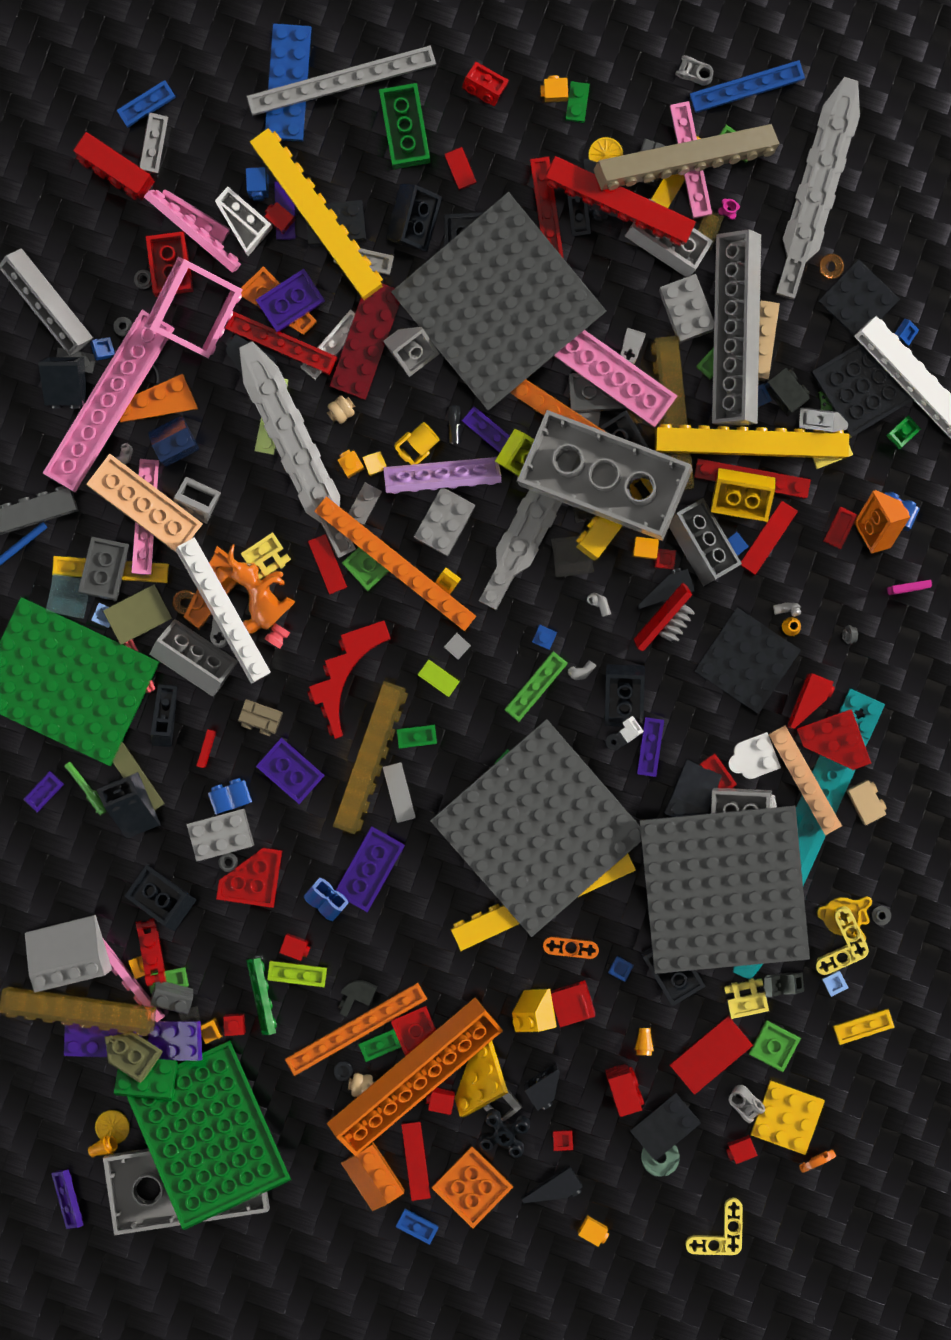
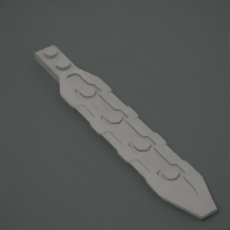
M844 77L823 105L814 143L809 150L806 160L807 166L796 193L794 209L783 236L787 258L776 291L777 295L795 299L805 263L820 250L825 233L824 227L829 211L833 207L836 197L835 191L846 164V155L851 138L855 134L860 118L858 81Z
M253 341L239 347L243 384L252 403H255L269 438H272L286 473H289L305 512L322 524L338 558L355 550L351 540L314 512L326 496L340 507V494L320 459L321 455L317 446L313 444L303 423L304 419L299 409H296L278 366Z
M601 411L577 412L599 427ZM567 451L561 454L557 460L558 467L563 472H572L581 463L579 455L574 451ZM532 490L528 491L526 497L522 499L518 506V512L508 531L504 533L496 548L497 567L479 602L497 610L514 576L532 564L542 539L557 517L556 513L562 502Z

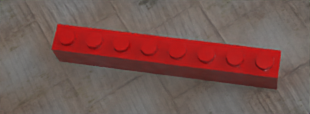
M557 156L554 157L544 178L548 186L555 189L558 187L562 188L567 195L572 197L577 195L583 198L582 201L589 205L594 203L600 206V210L606 213L613 212L623 221L628 222L630 220L635 222V226L640 229H650L653 231L652 234L657 237L663 238L665 236L670 239L672 244L677 246L687 243L696 221L621 186L614 190H601L595 174Z

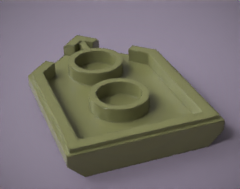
M132 1031L104 1037L108 1063L139 1083L145 1079L162 1054L161 1049Z

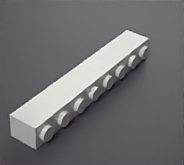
M875 316L854 337L951 439V393L944 389L938 382V379L926 370L924 364L912 355L911 350L899 341L897 335L892 333L885 323Z
M195 537L179 545L176 548L177 554L250 683L252 684L271 673Z

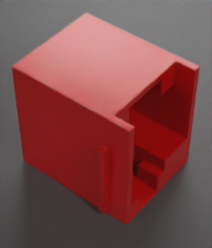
M585 980L551 991L552 1003L560 1027L595 1017L596 1012Z

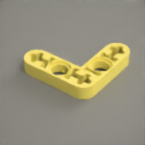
M846 906L836 909L835 919L847 945L817 959L816 969L822 975L835 972L864 959L868 955L867 943L851 910ZM842 911L845 914L848 913L846 917L849 924L845 925L843 918H838ZM849 928H855L857 934L851 938L846 935V931ZM857 940L861 948L865 947L862 954L855 952L857 948L854 942ZM839 953L847 954L848 958L845 962L837 960ZM830 957L834 958L836 966L830 963L828 964V969L820 968L822 961L829 963L832 962Z
M729 1198L725 1202L724 1236H690L685 1243L688 1252L699 1255H737L741 1251L743 1207L737 1198ZM732 1202L739 1206V1208L735 1209V1216L739 1215V1218H728V1215L732 1216V1210L728 1208V1206L732 1205ZM731 1221L738 1223L739 1226L736 1231L728 1229V1224ZM728 1234L734 1236L735 1244L738 1245L734 1250L728 1247V1244H731V1236L727 1237ZM693 1240H696L698 1244H703L702 1240H705L706 1250H703L702 1246H696V1249L693 1250L689 1244L693 1243ZM711 1240H716L719 1243V1247L716 1250H710L708 1243Z

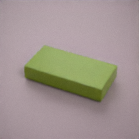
M430 660L426 662L418 676L448 697L460 682Z

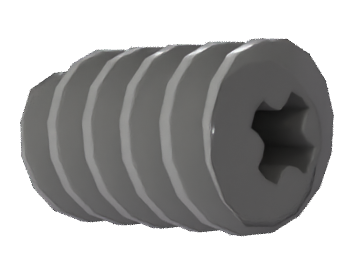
M684 604L658 635L670 642L673 640L679 641L676 634H683L680 627L687 628L684 620L691 621L688 614L694 615V611Z

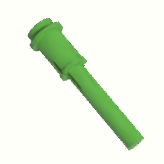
M68 762L64 767L87 795L86 799L96 810L95 813H99L101 816L107 810L104 808L97 791H93L73 764Z

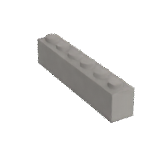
M22 248L5 256L0 263V270L70 356L84 349L93 337Z

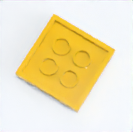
M770 1080L762 1100L765 1112L757 1115L751 1136L806 1155L825 1100Z

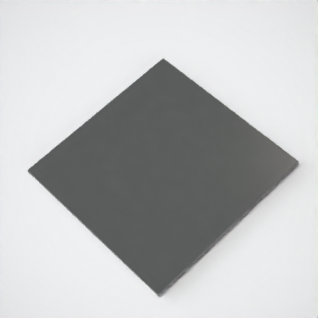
M509 192L391 292L418 326L424 329L431 342L488 411L607 312Z
M547 719L430 820L531 937L642 841L639 824Z
M795 805L640 820L655 974L810 959Z

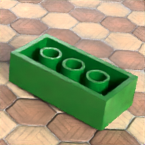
M417 83L379 89L392 168L399 169L430 163Z

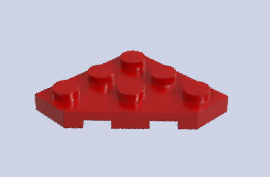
M852 709L797 729L803 747L852 770L872 764Z
M262 848L219 880L216 899L274 908L282 850Z

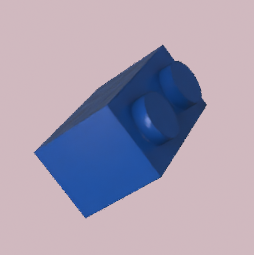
M246 168V184L249 198H253V201H264L265 198H269L266 168Z

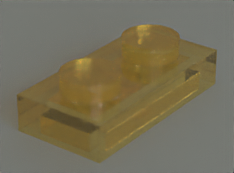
M712 211V215L703 217L698 230L713 241L708 252L712 250L716 234H718L724 215Z

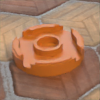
M832 1149L828 1152L825 1151L812 1157L809 1162H803L799 1165L802 1173L807 1172L835 1158L836 1154Z

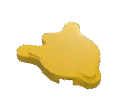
M868 896L858 900H851L845 897L835 898L825 906L819 907L817 916L823 920L831 932L843 936L835 919L836 909L841 906L848 907L860 929L862 924H868L870 921L867 909L872 905V899ZM842 911L838 918H843L845 925L849 924L846 917L848 913L845 914ZM849 928L846 931V935L851 938L857 934L855 928ZM860 929V931H861V933H862V935H863V937H864V939H865V941H866V936L864 935V933H863L862 930Z

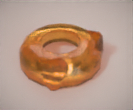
M827 254L820 262L819 272L826 278H837L844 270L843 260L836 254ZM829 261L835 263L836 268L833 272H829L826 268V264Z
M188 590L179 591L173 598L172 606L180 614H185L188 607H181L180 600L188 598L191 601L194 593Z

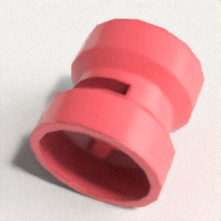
M274 623L271 627L272 632L267 634L264 639L280 649L283 645V638H287L290 632Z

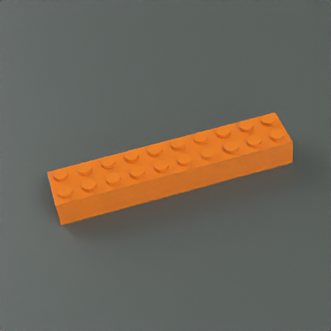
M476 998L472 999L333 1117L327 1125L336 1138L355 1156L358 1155L503 1030Z

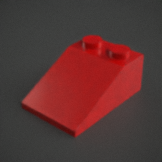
M813 673L807 674L787 728L795 729L824 703L828 697L831 698L835 689L832 686L833 681Z

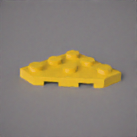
M492 1041L468 1060L455 1096L460 1117H466L508 1093Z

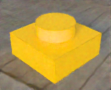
M445 568L435 583L451 594L461 578Z

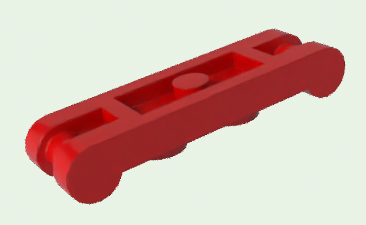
M150 918L146 922L138 921L136 922L146 985L151 986L156 982L164 983L166 982V974L156 920ZM151 928V933L145 934L144 930ZM158 971V974L152 975V972Z

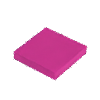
M931 580L895 585L888 587L887 591L889 595L924 590L931 588L932 583Z

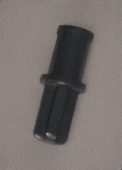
M456 405L449 407V424H447L449 427V444H460V427H462V424H460V406Z

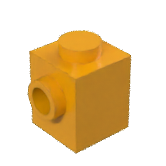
M554 75L544 79V85H540L541 97H545V102L568 101L567 78H559V76Z
M347 450L339 455L340 459H338V462L348 479L364 470V466L355 451L350 452V450Z

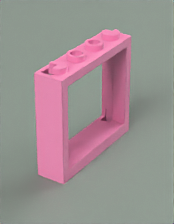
M178 257L144 326L209 359L210 355L215 352L218 339L222 337L225 331L224 326L233 315L232 310L235 304L241 299L243 289ZM188 268L230 289V293L202 349L159 327Z

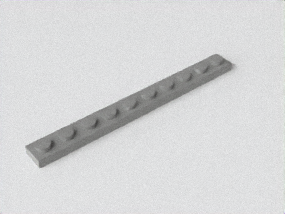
M430 45L248 95L247 100L251 114L254 116L436 65Z

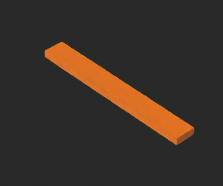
M417 982L285 1058V1061L295 1076L426 1001L427 997Z

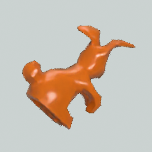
M232 544L227 560L231 567H219L216 576L220 583L230 577L247 589L251 619L245 620L243 624L248 633H254L260 628L267 630L295 601L288 597L283 601H279L270 591L269 586L272 583L284 585V581L281 579L284 575L283 572L274 571L260 580L258 576L259 568L255 563L237 562L234 560L233 551L235 545Z

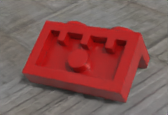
M475 62L465 77L462 89L482 99L485 103L495 106L509 80Z

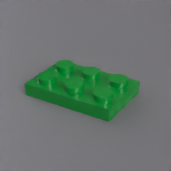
M158 1059L141 1083L118 1069L114 1094L172 1100L178 1065L177 1060Z

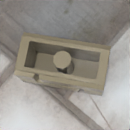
M246 699L238 721L242 722V727L252 730L254 726L260 729L259 733L270 736L271 733L276 734L283 712Z

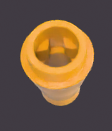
M786 618L782 623V630L788 636H795L801 630V623L797 618ZM791 623H795V624H796V627H795L794 630L791 629V627H790V624H791Z
M639 1028L635 1046L636 1055L652 1056V1051L654 1050L650 1028Z
M106 1135L92 1146H89L88 1153L91 1157L113 1154L118 1148L117 1141L113 1136Z

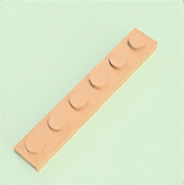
M783 726L768 734L825 836L842 827L787 727Z

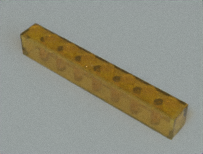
M678 336L655 338L654 343L651 344V353L656 357V362L653 363L654 374L658 375L657 382L677 395L676 400L660 420L659 426L660 424H670L672 428H679V425L688 424ZM666 453V455L689 463L692 466L691 454ZM693 469L684 491L694 489Z
M383 682L333 827L353 834L361 830L364 820H361L362 813H367L369 808L368 796L374 793L376 784L373 783L375 776H380L383 767L380 765L381 759H386L389 750L386 747L387 742L393 739L395 729H392L394 722H399L402 713L399 711L401 703L405 704L408 693H405V688Z
M6 987L2 990L0 1013H5L7 1017H17V1015L24 1016V1019L27 1020L41 1018L43 1022L53 1023L55 1020L61 1021L63 1025H73V1023L80 1024V1027L83 1028L97 1026L99 1030L108 1031L112 1028L118 1029L117 1032L119 1033L133 1031L136 1032V1035L147 1036L154 1031L156 1007L42 991L34 993V990Z

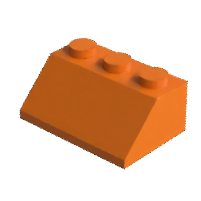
M875 490L871 493L854 523L872 554L892 547L908 522L910 515L902 501Z
M374 1142L369 1144L358 1155L355 1156L353 1154L341 1162L372 1211L389 1204L404 1194L405 1189Z

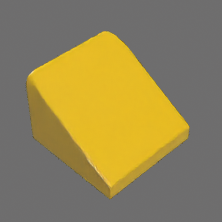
M381 451L362 457L370 476L384 471L383 467H387Z

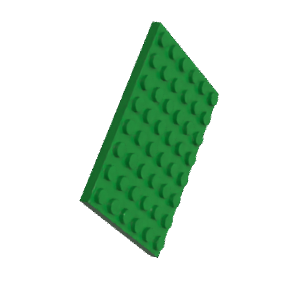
M21 597L0 641V715L111 766L160 662L123 644L120 645L119 642Z
M231 1041L202 1053V1060L184 1061L178 1064L172 1100L127 1096L183 1230L291 1180Z

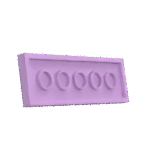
M497 457L383 468L386 493L396 494L402 491L417 492L424 489L437 490L447 487H473L480 484L494 485L502 483L500 467L495 462Z

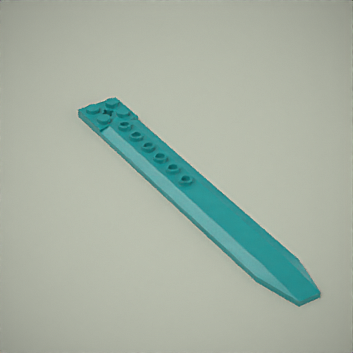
M853 689L848 690L839 713L852 709L854 714L855 710L863 709L864 717L857 719L856 714H854L865 747L885 704ZM819 755L812 773L836 814L855 770ZM801 795L796 806V817L804 886L826 836L803 795ZM763 964L734 966L733 973L747 979H752Z

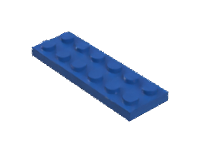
M273 24L268 90L308 79L311 26ZM306 101L266 112L265 130L269 128L271 132L276 131L281 140L303 142Z

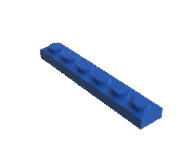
M800 60L696 91L690 93L689 96L694 112L698 113L803 81L805 76Z

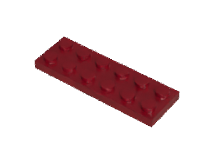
M383 283V287L367 299L363 300L362 297L360 298L329 385L331 388L366 400L385 347L383 341L388 338L400 304L391 293L395 288Z

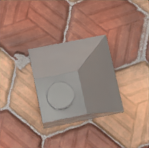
M422 327L398 329L383 341L409 377L440 354Z

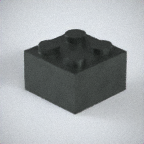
M785 368L767 382L765 387L788 417L810 399L808 396L810 393L804 385H799L796 381L798 378L795 373Z

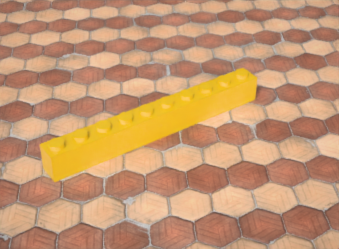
M269 128L250 141L251 146L363 300L367 299L383 287L381 283L382 277L377 270L373 272L369 267L372 264L367 256L364 255L362 257L358 252L360 247L354 239L350 241L347 236L349 234L348 230L343 224L339 225L336 219L338 217L332 209L328 210L324 205L326 200L321 193L316 194L313 190L315 185L309 177L305 179L302 175L304 170L298 162L294 164L291 160L293 155L287 147L283 148L279 143L281 138L276 131L271 132Z
M660 424V427L655 429L654 451L660 453L846 459L849 457V434H844V430L825 433V431L821 430L806 432V429H794V432H786V428H775V431H767V428L758 427L754 431L748 430V427H737V430H729L728 426H718L717 429H710V426L701 425L698 426V429L691 428V425H679V428H672L670 424Z
M627 853L581 895L636 871L629 854ZM498 903L489 907V911L484 914L481 911L471 916L472 919L467 922L463 919L454 923V928L451 931L462 951L520 923L504 905L500 906Z

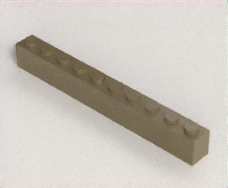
M772 124L599 160L594 168V173L601 190H614L619 186L626 185L629 187L638 182L648 183L657 178L666 179L671 175H684L694 170L698 172L712 166L717 168L726 163L735 164L740 160H753L763 155L768 157L775 153L779 146V141Z

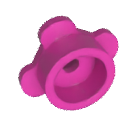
M723 199L722 207L719 208L718 212L720 215L728 216L729 219H735L736 211L739 210L740 206L733 199Z

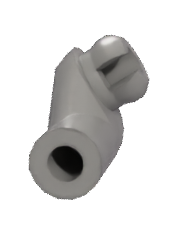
M128 443L122 444L120 454L115 458L123 464H127L133 454V448Z
M597 593L588 595L587 602L590 605L599 607L602 617L611 614L606 597Z
M798 603L773 605L775 615L790 611L793 617L801 614V606Z
M589 660L583 668L570 667L568 675L574 680L586 679L596 665Z

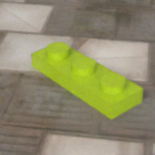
M270 960L267 980L325 987L327 968Z

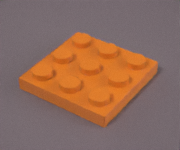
M473 1146L432 1186V1189L472 1228L513 1188V1185Z

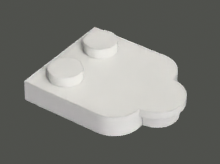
M768 732L736 744L734 755L729 760V768L733 772L742 773L745 778L753 779L781 768Z

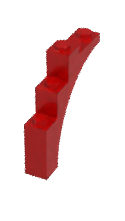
M385 621L341 635L342 639L339 640L342 651L346 650V654L326 660V665L323 666L326 677L330 676L331 679L309 686L310 691H307L311 702H315V705L323 703L324 706L321 707L324 718L328 717L330 724L327 725L330 736L334 735L335 739L343 736L340 726L339 705L345 681L352 668L367 652L391 639Z

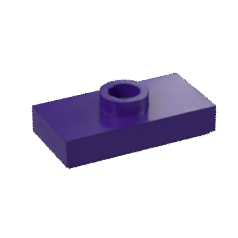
M49 771L23 800L36 812H39L64 784Z

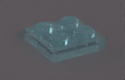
M53 574L46 611L84 619L89 595L78 592L81 579Z

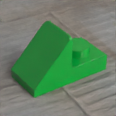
M908 415L886 436L898 449H901L921 428Z

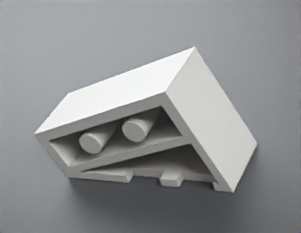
M228 186L215 200L244 252L249 256L273 229L271 223Z

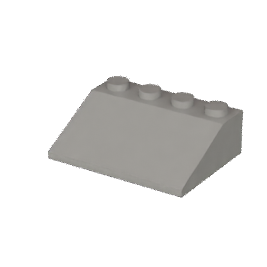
M96 915L25 933L28 971L34 993L104 976L112 970Z

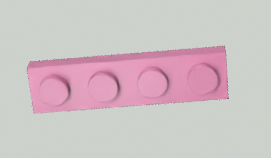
M166 189L163 190L162 194L167 202L177 205L180 209L179 212L184 216L191 217L194 220V225L205 229L213 241L217 240L221 244L224 243L231 230L230 228Z

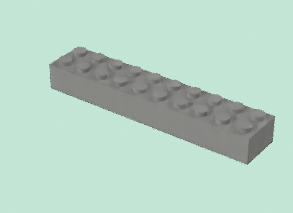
M749 229L716 234L712 424L733 427L757 424L761 234Z

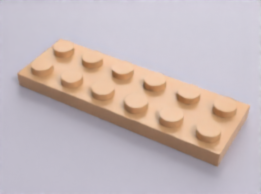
M111 454L108 455L86 484L175 552L179 545L191 540L203 524Z

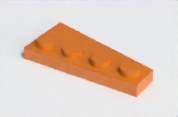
M263 266L241 287L243 289L241 297L259 307L256 299L280 283ZM307 313L290 324L289 327L304 335L317 321L310 313Z
M181 374L134 395L120 418V422L124 423L155 416L198 410V406L184 375Z
M217 546L209 562L214 573L216 574L219 567H231L227 562L228 554ZM230 577L221 582L227 595L237 584ZM197 589L184 618L200 630L212 614Z

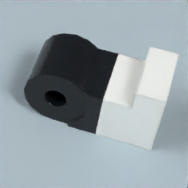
M633 716L623 722L625 728L607 737L606 745L610 750L620 749L644 732Z

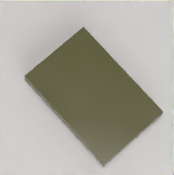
M155 585L103 610L120 645L172 619Z

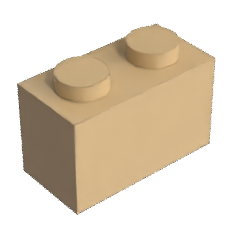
M865 780L846 790L864 825L887 815L884 811L887 807L882 799H878L876 795L878 790L873 782L870 783L869 780Z

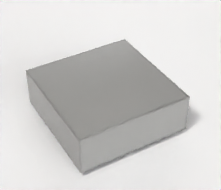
M456 633L444 648L455 658L459 659L471 645Z

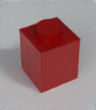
M278 202L274 205H269L265 210V219L282 234L295 221V217Z
M287 933L279 953L301 961L303 957L307 958L310 947L307 945L309 941Z
M245 1013L225 1014L223 1017L225 1036L244 1035L246 1033Z
M435 1088L426 1098V1104H429L428 1111L451 1115L455 1091Z
M749 1135L727 1143L729 1147L726 1150L730 1161L734 1160L736 1164L758 1156Z

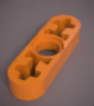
M548 937L543 942L545 952L551 955L593 959L599 952L597 944L593 941ZM554 940V944L560 945V941H564L562 945L563 952H559L560 948H553V951H550L546 944ZM573 942L576 944L577 948L574 953H568L565 950L567 943ZM579 943H583V948H588L589 945H592L595 952L588 955L587 951L581 950L582 955L578 954L580 950Z

